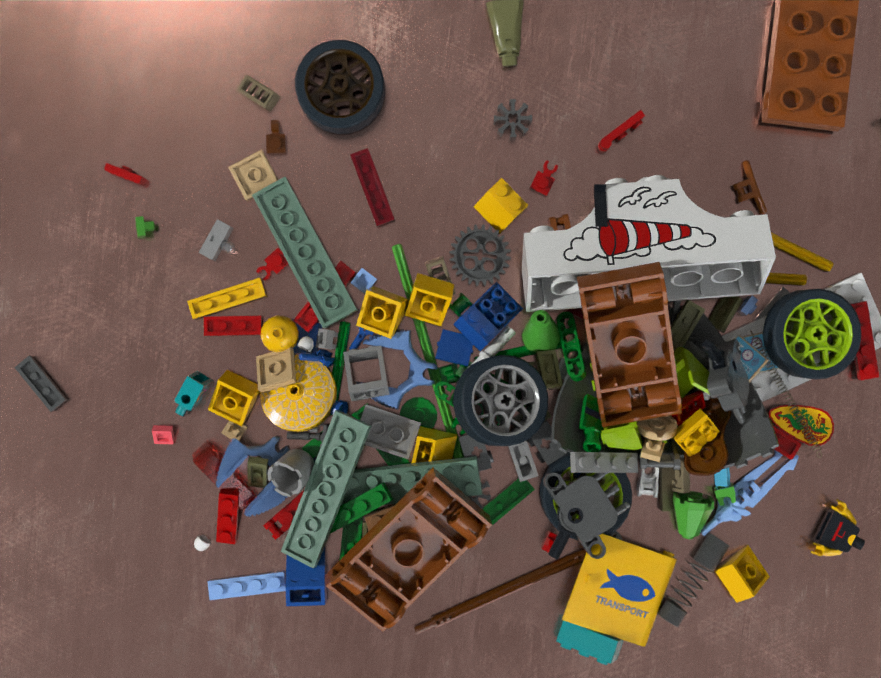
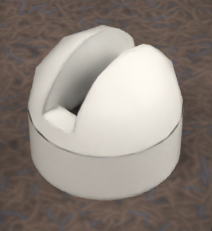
M305 336L299 340L297 346L311 352L314 342L312 338Z
M199 534L194 542V546L198 551L206 550L211 544V540L202 534Z

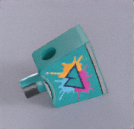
M198 370L188 375L174 400L179 404L175 412L185 417L188 411L198 407L214 380Z

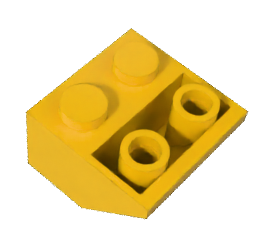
M699 409L677 428V433L673 439L691 457L700 452L707 442L714 440L720 431L711 419Z
M420 426L412 463L452 459L457 434Z

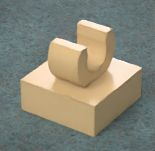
M228 421L221 433L230 439L236 438L240 441L248 426L245 424L239 426Z
M645 438L640 457L660 462L665 443L662 440L656 441Z

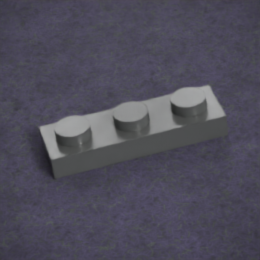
M29 355L14 367L50 412H53L68 400L32 355Z

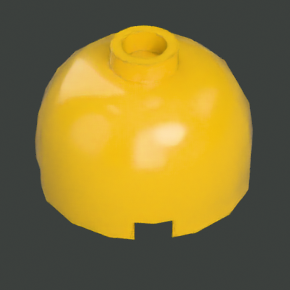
M275 315L269 318L261 329L263 345L272 352H283L291 347L293 348L299 339V330L296 323L284 315Z

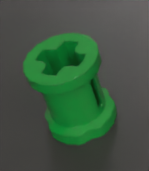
M460 293V297L449 305V308L459 318L468 306L473 305L463 293Z
M595 426L587 427L584 430L586 440L583 443V449L586 452H599L601 450L599 442L601 429Z

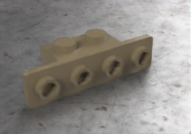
M662 454L660 460H671V456ZM680 458V470L660 468L661 511H674L673 492L690 493V473L684 467L683 458Z

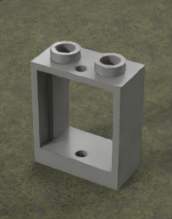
M369 346L364 349H351L343 352L351 401L390 395L382 346ZM378 358L382 380L354 385L351 363Z

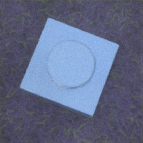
M361 268L350 283L365 294L366 290L372 288L377 279Z
M753 295L748 296L736 312L742 316L751 315L757 308L755 304L758 299Z

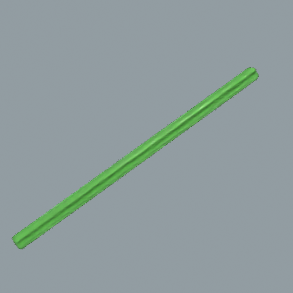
M397 244L392 246L406 298L409 299L413 282L402 245ZM413 318L425 361L437 365L425 322ZM438 366L437 369H428L430 379L435 381L434 385H432L433 389L438 382L442 381ZM438 386V394L442 395L445 393L444 387ZM436 396L446 432L457 434L456 427L451 428L454 420L449 404ZM458 434L453 452L454 459L464 458Z

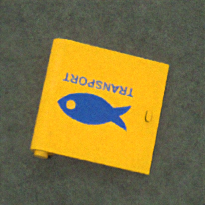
M602 533L599 537L606 547V553L602 558L595 559L586 552L562 620L645 647L677 559L674 558L675 554L664 550L663 553H658ZM594 544L591 547L592 554H598L601 550L599 544Z

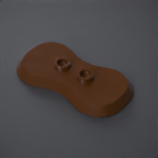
M711 396L708 401H705L706 407L702 411L711 419L720 432L714 440L707 442L700 452L691 457L685 452L683 458L686 470L696 476L716 474L724 468L728 460L724 432L731 416V410L724 411L719 399H712Z

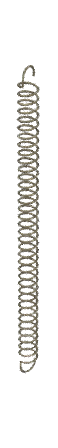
M765 355V357H768L767 359L770 360L767 364L772 363L769 367L774 366L771 369L774 370L775 365H773V362H771L772 359H769L770 356ZM777 373L775 376L772 377V378H774V377H776V376H779V377H778L777 379H775L774 381H776V380H778V379H781V380H780L779 382H777L776 384H778V383H780V382H783V383H784V381H782V378H780L781 375H778V373ZM802 418L801 420H804L803 423H806V425H804L803 427L808 426L807 422H805V419ZM809 430L807 433H811L809 436H813L811 439H815L813 442L809 444L817 442L816 438H814V435H812V432H810Z

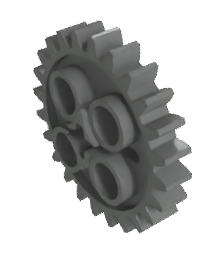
M475 224L474 230L467 227V233L460 231L462 237L455 236V240L458 243H451L455 250L449 251L450 254L454 255L453 258L449 259L450 262H455L452 269L458 268L456 276L462 274V281L468 278V284L470 285L472 281H475L477 287L479 282L486 286L487 280L493 284L494 277L500 280L499 273L504 275L506 273L503 267L509 268L510 266L505 261L511 260V257L506 256L507 253L511 252V249H505L509 242H502L505 236L498 237L499 230L493 233L492 226L485 230L484 224L481 229H478ZM469 240H474L477 243V247L474 250H470L467 248L466 243ZM488 242H493L496 245V250L489 252L486 250L485 245ZM479 251H482L484 255H496L497 259L482 257V260H478L477 256H464L463 253L478 254ZM467 259H472L475 262V267L467 269L464 266V262ZM486 261H491L494 264V269L486 271L483 264Z

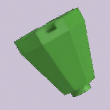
M696 491L679 493V495L677 492H673L672 501L679 534L685 539H693L699 536L714 509L713 498L707 495L706 499L703 497V493Z

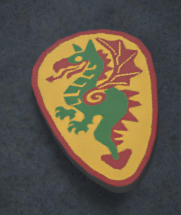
M781 405L768 411L769 418L781 431L809 446H813L816 443L824 445L831 439L834 433L832 417L828 412L820 408L803 405H791L789 407L788 405ZM802 418L805 419V422H807L808 426L803 427L804 425H806V423H803L804 420H801ZM809 430L810 432H812V435H814V438H816L817 442L809 444L815 440L811 439L813 436H809L811 433H807Z

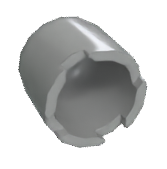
M291 449L270 466L268 480L272 481L276 492L283 496L291 497L294 494L300 493L306 486L315 462L306 451Z

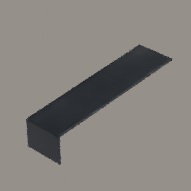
M594 184L595 227H608L606 184Z

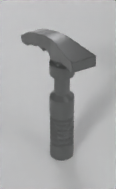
M329 424L323 425L322 434L287 432V439H316L323 443Z

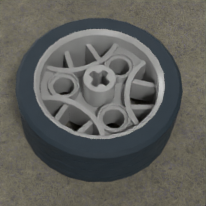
M499 355L482 359L472 364L463 372L454 391L453 406L460 426L471 438L488 446H512L530 439L540 429L548 411L549 397L546 384L534 366L515 356ZM496 370L493 377L489 372ZM503 371L509 373L508 384L500 382ZM485 383H487L490 387V391L488 393H485L483 390V385ZM517 390L522 394L520 400L515 396ZM481 402L484 414L477 415L474 406ZM517 410L523 415L520 423L512 418ZM496 415H498L501 419V422L498 426L494 422V418ZM510 424L514 426L511 430H509Z

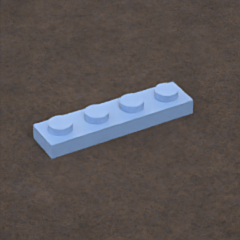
M285 571L207 581L209 600L286 591Z

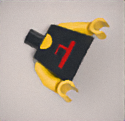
M836 499L838 505L836 507L831 506L832 509L828 510L813 540L816 549L811 551L812 554L817 556L841 555L843 552L848 553L851 547L861 550L865 544V540L857 536L860 528L856 526V519L847 508L846 503L839 499Z

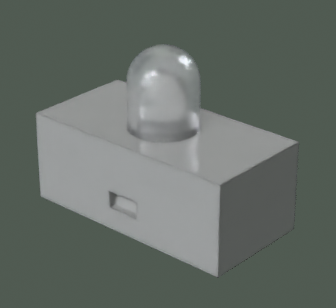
M217 219L198 253L213 261H216L221 250L229 254L233 253L235 245L228 241V238L234 228Z

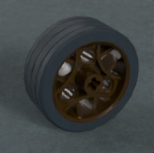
M330 40L312 48L303 57L295 76V92L307 118L316 126L328 132L347 134L361 130L377 117L385 98V82L378 61L365 47L348 40ZM348 60L355 62L348 66ZM326 64V70L321 69V67ZM337 64L343 66L340 72H334L333 67ZM362 66L366 72L358 80L351 72ZM316 73L325 75L321 85L312 81ZM369 77L371 78V85L364 83ZM311 86L317 89V90H316L315 92H313L312 94H311ZM361 90L364 94L361 98H355L353 96L354 92ZM322 96H330V101L322 103L320 101ZM350 105V114L339 116L337 107ZM353 106L360 107V109L354 112ZM334 109L336 116L328 113Z

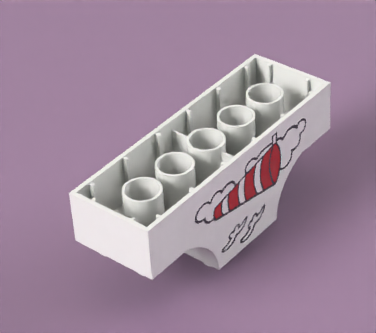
M653 175L642 182L628 183L623 178L608 180L605 183L608 227H595L594 207L592 212L583 221L567 230L554 231L550 226H538L533 228L530 233H524L522 278L526 312L582 308L577 277L660 262L664 274L668 301L761 294L776 259L767 214L754 215L749 210L735 212L726 218L711 214L698 207L688 198L682 189L679 179L667 180L663 175Z

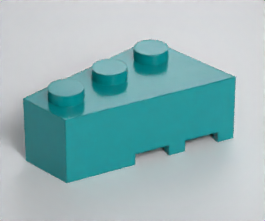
M563 621L556 642L561 643L560 646L565 649H576L579 651L578 654L588 658L593 656L597 658V662L608 665V663L611 664L618 659L624 640Z

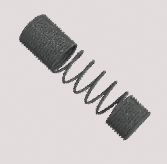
M708 533L709 535L706 536L693 557L695 561L709 570L690 563L705 579L684 571L700 588L683 580H679V582L694 596L673 588L689 605L669 596V600L665 601L658 613L659 616L676 627L680 626L687 614L676 602L692 607V604L679 592L697 599V595L685 584L698 590H703L702 586L690 575L702 581H708L707 577L694 566L709 573H714V570L718 567L717 565L721 562L720 560L723 559L730 547L711 533Z

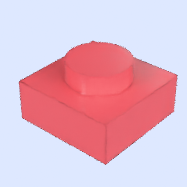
M153 425L152 435L154 444H174L173 426Z

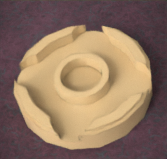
M672 416L638 421L637 429L641 435L651 440H668L676 435L677 422Z

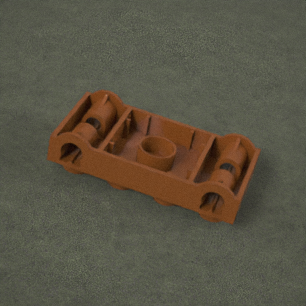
M775 0L766 89L761 110L763 123L837 132L844 128L859 0Z
M660 262L577 277L602 427L681 414L682 405L671 335L668 298Z
M433 467L325 575L326 587L384 632L398 623L406 609L468 548L474 547L484 538L488 529L492 526L490 517Z

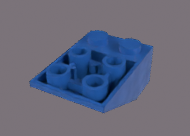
M496 282L453 325L481 351L523 308Z
M326 545L316 568H311L288 555L286 556V606H317L326 604Z

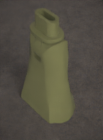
M495 0L486 3L499 58L502 59L503 67L518 65L517 57H519L524 0Z

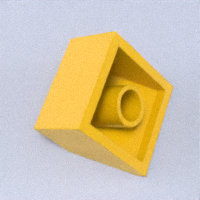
M503 178L494 184L474 205V208L495 230H499V234L528 207V204Z
M417 273L405 316L442 326L452 299L454 284Z
M375 286L367 289L356 326L392 339L404 317L409 299Z
M226 370L217 381L208 410L239 426H243L260 392L258 384Z
M749 545L724 560L715 570L736 603L754 597L770 577Z

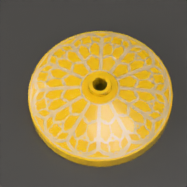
M294 355L296 383L260 392V400L264 413L275 425L287 431L303 432L317 427L330 415L336 401L337 389L332 373L325 365L323 366V363L319 361H303L299 359V355Z

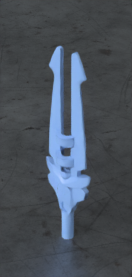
M774 450V456L733 485L736 493L735 503L731 502L730 497H725L723 499L724 505L720 506L717 500L718 508L714 518L703 527L700 533L705 537L722 522H737L742 519L741 516L750 515L751 512L744 508L747 506L753 508L787 470H794L799 456L795 455L792 460L787 462L759 488L754 481L783 456Z

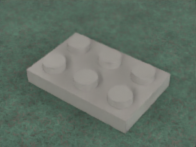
M366 404L361 421L372 427L365 445L409 460L421 422Z

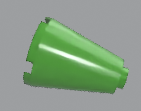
M538 310L532 314L523 329V343L528 350L536 353L556 349L560 341L559 328L548 312Z

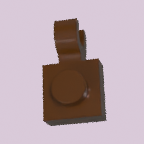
M271 120L272 134H266L267 154H287L286 134H280V121Z

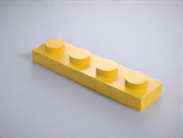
M257 278L189 300L187 303L192 318L198 319L267 295L262 279Z

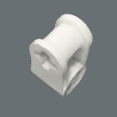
M639 468L636 488L637 496L652 495L653 498H657L659 468H654L650 474H646L645 469Z

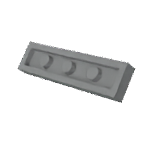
M570 452L571 473H638V453Z

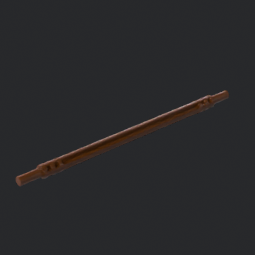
M585 549L579 550L431 617V620L415 626V632L419 634L432 627L437 628L583 562L586 551Z

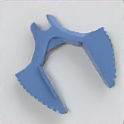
M397 329L392 339L375 334L373 337L370 336L369 339L366 338L363 341V344L404 350L405 356L410 361L409 375L406 381L400 384L398 388L389 387L390 395L371 398L382 406L385 405V407H392V409L398 410L402 397L412 388L422 385H434L435 381L426 379L424 372L430 368L437 369V365L422 360L417 355L411 344V330Z
M278 436L272 437L268 442L259 446H246L236 438L231 439L219 467L220 470L217 473L216 479L218 480L216 481V486L219 488L248 456H260L261 458L268 459V466L270 468L271 465L289 451L288 446L283 447L277 452L275 445L280 439ZM270 481L247 506L244 514L251 517L252 514L256 516V514L259 515L261 512L264 513L272 509V507L278 506L279 503L281 504L287 496L276 492L274 484Z

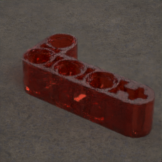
M206 441L192 454L193 462L216 485L218 480L216 479L217 473L220 470L219 467L222 459L219 457L216 448L209 441ZM235 472L219 487V489L240 492L239 509L243 512L257 496Z

